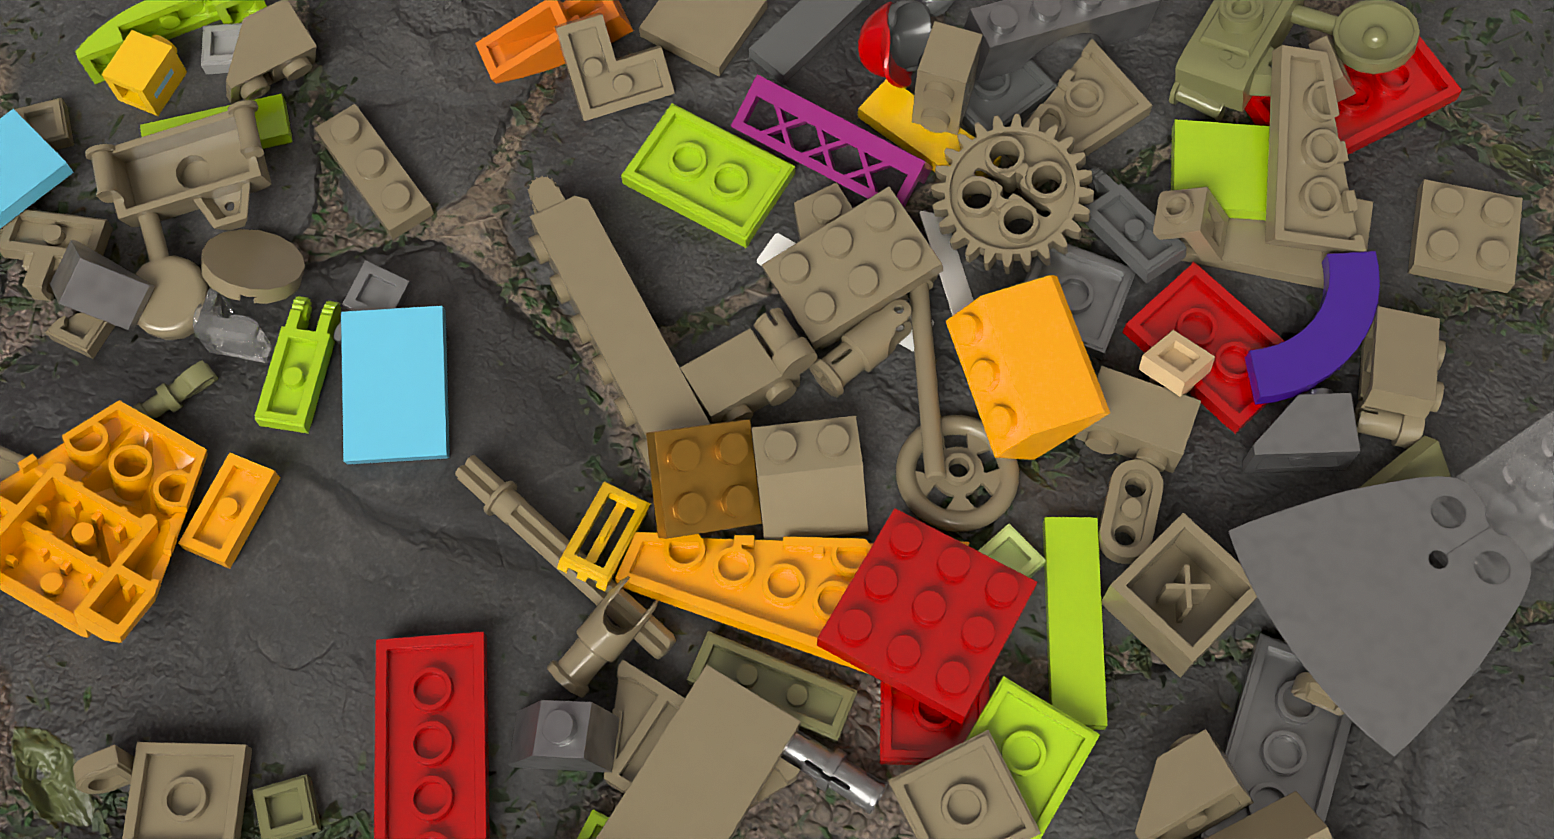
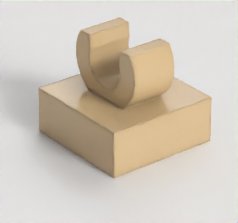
M1173 330L1142 355L1139 370L1149 376L1150 383L1155 385L1161 384L1181 397L1191 391L1194 385L1211 371L1215 356Z

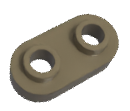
M1134 459L1121 463L1114 470L1108 483L1098 528V540L1102 553L1108 559L1117 563H1133L1151 545L1164 484L1160 472L1146 461ZM1136 485L1141 489L1142 496H1130L1126 492L1125 486ZM1117 532L1127 533L1132 539V544L1126 546L1119 544L1114 534Z

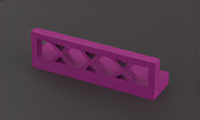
M758 74L731 124V127L867 199L878 193L873 173L892 167L907 175L896 196L902 206L905 207L918 181L925 184L933 169L924 160ZM759 99L775 107L780 125L759 131L747 124ZM784 111L797 119L787 122ZM809 124L816 128L821 147L801 153L794 148L790 129ZM782 132L785 144L771 136ZM825 133L831 135L839 141L828 144V140ZM850 145L858 150L863 169L843 175L836 171L831 151ZM824 154L827 166L814 160L813 157ZM867 155L877 159L881 163L870 166ZM866 176L869 188L854 181V179Z

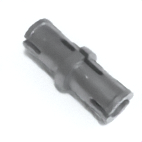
M799 729L781 757L817 780L816 787L824 792L828 788L832 789L864 809L868 814H871L888 785L884 780H879L846 759L847 753L837 748L834 752L799 731Z

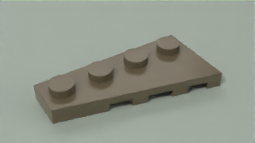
M1281 45L1272 51L1265 244L1329 253L1366 252L1364 236L1357 235L1353 212L1358 211L1355 190L1348 189L1344 163L1349 161L1345 141H1340L1337 133L1335 117L1340 113L1328 52Z

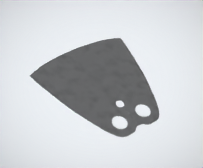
M1442 476L1420 477L1352 489L1264 516L1228 531L1239 562L1250 585L1293 653L1348 718L1394 757L1428 725L1476 671L1519 607L1531 577V566L1526 555L1512 538L1507 535H1501L1490 527L1485 516V504L1465 481L1458 478ZM1451 496L1462 503L1465 508L1466 517L1459 527L1445 528L1434 521L1431 515V506L1436 498ZM1438 550L1447 554L1448 564L1445 568L1437 569L1430 565L1428 558L1432 551ZM1494 551L1501 554L1507 560L1510 572L1504 582L1489 584L1478 577L1475 572L1474 562L1480 553Z

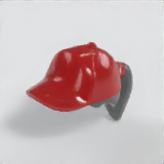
M898 0L896 3L887 2L879 7L867 18L859 35L858 53L864 67L871 73L886 78L895 87L906 88L911 85L912 72L918 70V61L924 53L931 33V17L943 14L955 0Z

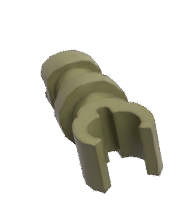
M201 360L185 370L169 386L165 382L156 388V395L144 403H137L132 408L155 420L168 410L176 412L183 407L181 401L203 391L216 382L218 378L210 366Z

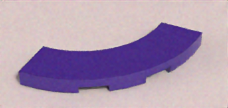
M1376 251L1327 254L1322 261L1324 274L1323 297L1313 321L1300 333L1285 342L1248 352L1245 362L1255 405L1277 402L1315 388L1318 383L1330 377L1334 372L1340 370L1351 358L1367 335L1378 305L1380 278Z

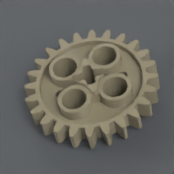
M1019 114L1014 115L1011 127H1004L999 116H994L993 130L988 132L979 122L975 123L976 138L973 140L960 133L957 136L961 148L960 152L948 148L944 150L945 159L951 166L941 165L935 168L937 178L944 183H937L931 186L933 197L941 200L932 205L934 215L936 217H945L938 224L941 234L955 232L950 239L951 248L957 250L967 245L965 256L966 261L969 263L980 254L983 255L984 267L987 271L993 267L996 260L1003 261L1005 274H1010L1014 261H1021L1025 271L1031 272L1032 258L1037 256L1046 266L1050 265L1049 250L1052 248L1064 255L1067 254L1068 244L1064 237L1068 236L1078 240L1081 238V228L1075 221L1089 222L1090 210L1083 205L1092 203L1094 200V190L1085 188V186L1092 183V170H1080L1086 164L1085 153L1079 152L1070 155L1074 149V138L1070 136L1058 142L1059 128L1056 124L1045 133L1041 132L1040 117H1035L1028 128L1022 127ZM1001 155H1012L1018 159L1017 163L1010 168L1002 169L993 164L994 160ZM982 171L989 176L990 180L982 176H975V173ZM1043 179H1052L1060 184L1056 191L1047 194L1038 192L1034 188ZM1016 188L1021 189V197L1012 194ZM1003 190L1007 193H1011L1012 195L1008 199H1005ZM975 194H984L990 198V202L980 209H973L965 204L967 199ZM1036 209L1049 211L1050 215L1043 217L1037 213ZM1023 218L1032 223V227L1023 234H1014L1006 229L1007 225L1015 219Z

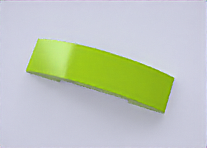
M144 0L121 12L98 28L80 45L75 53L94 84L105 81L101 74L131 30L149 37L159 35L169 40L219 20L223 24L242 23L243 18L267 7L265 0Z

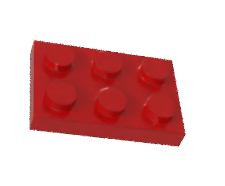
M1193 262L1128 321L1122 333L1146 353L1174 330L1215 356L1211 371L1196 383L1189 393L1195 399L1201 400V404L1236 434L1268 404L1255 405L1245 362L1246 355L1250 350L1275 346L1285 341L1200 266Z

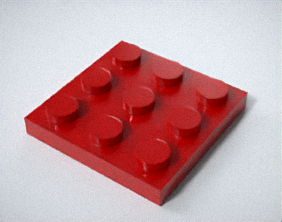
M894 508L819 634L816 646L963 724L1038 582Z

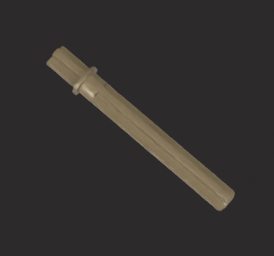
M475 455L470 456L465 465L458 467L455 473L458 477L457 479L485 504L484 512L488 516L495 514L557 569L559 560L570 540L528 504V501L516 491L517 484L513 481L504 482ZM579 550L577 556L586 559L587 556ZM570 568L567 573L557 569L596 605L617 585L612 579L606 591H603L596 587L597 581L589 577L584 582L576 578L578 572ZM621 588L608 604L606 612L621 628H628L636 624L647 610ZM653 615L650 616L648 622L633 638L656 659L665 656L676 642L674 634Z

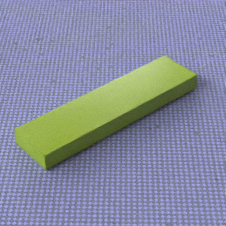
M1045 517L1043 520L1044 559L1046 560L1044 575L1049 704L1090 729L1105 730L1108 725L1098 519L1093 517Z

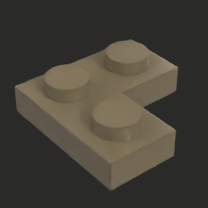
M596 13L554 26L580 114L584 121L675 94L662 47L655 46L615 58L602 13Z

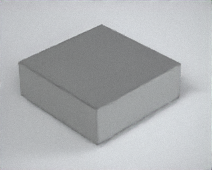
M242 23L203 26L201 67L205 74L228 73Z

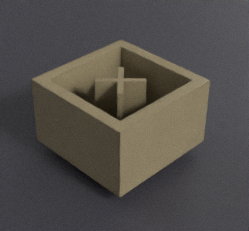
M1182 513L1109 586L1102 599V605L1181 678L1247 611L1258 597L1250 585L1241 564L1186 514Z

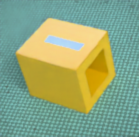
M131 30L101 75L119 101L159 116L187 74V71L177 55V48L169 40L159 35L149 37Z

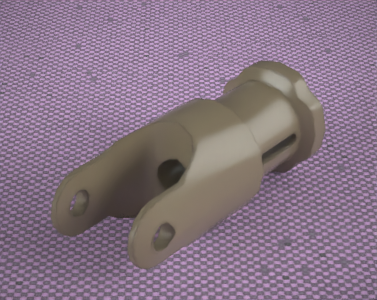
M894 300L879 312H875L863 319L841 336V344L822 359L817 358L813 365L809 367L816 381L829 395L836 398L844 393L843 387L862 371H872L890 356L897 344L911 333L912 325L909 317L912 311L909 303L905 300ZM897 307H901L904 311L896 313L894 310ZM900 325L904 327L902 331L896 330Z
M629 576L620 580L607 593L576 631L578 638L559 661L552 660L547 666V670L556 681L581 698H584L589 693L588 684L607 661L612 663L618 658L656 610L658 600H655L639 621L631 627L620 628L611 623L606 612L608 604L629 580Z

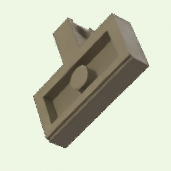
M25 209L4 226L0 237V253L4 258L23 260L22 267L25 268L27 273L22 285L24 288H27L33 299L52 302L55 295L50 283L70 241L76 240L103 256L113 228L107 219Z

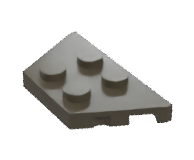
M622 660L618 666L615 708L612 710V714L620 718L612 773L604 772V780L625 794L685 698ZM781 758L751 808L795 782L800 775V769Z

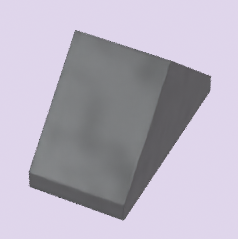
M76 240L70 241L50 283L58 304L134 331L155 288L151 283Z

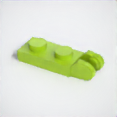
M298 296L294 300L286 326H281L256 409L255 421L259 426L309 434L335 344L333 340L334 332L340 324L342 307H340L339 302L326 301L315 332L307 330L312 313L311 299Z

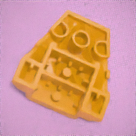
M119 400L63 434L62 439L64 443L37 459L32 453L19 461L17 464L20 470L0 482V590L81 637L89 638L94 634L105 641L122 643L156 601L165 571L208 455L207 449Z

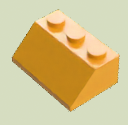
M1048 275L982 295L946 320L995 458L1035 460L1111 413L1057 276Z

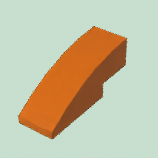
M544 0L475 44L491 80L497 84L524 78L564 65L565 61L554 28L556 25L596 13H602L611 43L634 30L619 0H566L564 2L560 0Z

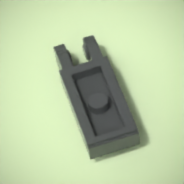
M1095 166L1090 169L1092 170V183L1088 187L1094 190V194L1098 199L1083 205L1090 210V220L1084 223L1146 284L1186 257L1187 247L1179 238L1157 239L1153 233L1155 215L1125 186L1115 183L1099 167Z

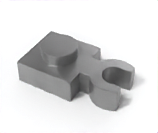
M365 260L342 305L351 311L402 308L413 285L410 281ZM341 323L334 332V340L341 344Z

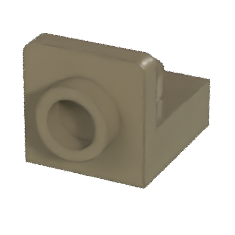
M1208 187L1163 191L1159 195L1153 233L1159 240L1184 238L1185 242L1192 247L1202 262L1222 261L1229 217Z

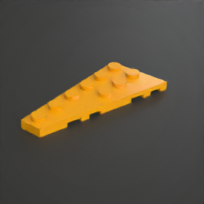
M635 532L615 577L617 584L625 577H630L622 588L866 673L816 645L819 634L873 543L859 538L783 536V541L755 540L754 535H734V539L701 538L699 534L664 539L658 538V533ZM961 542L969 546V542Z

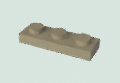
M356 104L314 128L321 142L393 240L434 215L429 202Z

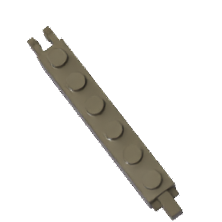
M548 176L536 177L535 180H531L532 183L529 184L528 189L530 200L533 203L534 215H531L530 219L535 235L528 238V241L539 264L542 265L549 262L555 274L549 277L554 293L561 305L569 301L576 315L570 317L575 333L582 345L591 342L597 356L591 358L596 373L604 386L612 383L619 395V398L613 400L615 408L626 428L633 424L635 425L642 439L635 442L646 468L650 470L646 432L707 425L710 423L589 200L577 196L565 200L556 182H553V178L549 179Z

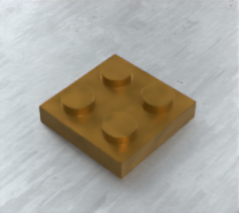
M750 420L646 432L658 538L669 539L762 524Z

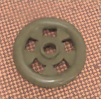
M966 415L941 416L946 477L937 482L929 481L925 478V473L916 471L918 459L921 453H923L921 426H919L905 440L896 462L898 489L908 508L925 523L951 532L977 530L1000 518L1011 506L1018 490L1020 478L1018 460L995 458L998 469L985 473L983 464L977 455L990 451L994 456L982 420ZM950 435L966 436L967 448L951 447L946 449L944 437ZM954 464H960L967 469L968 473L963 477H956L950 473L949 467ZM980 486H983L991 497L983 505L975 508L966 497L977 491ZM934 487H937L943 494L953 497V500L946 509L937 506L927 498Z

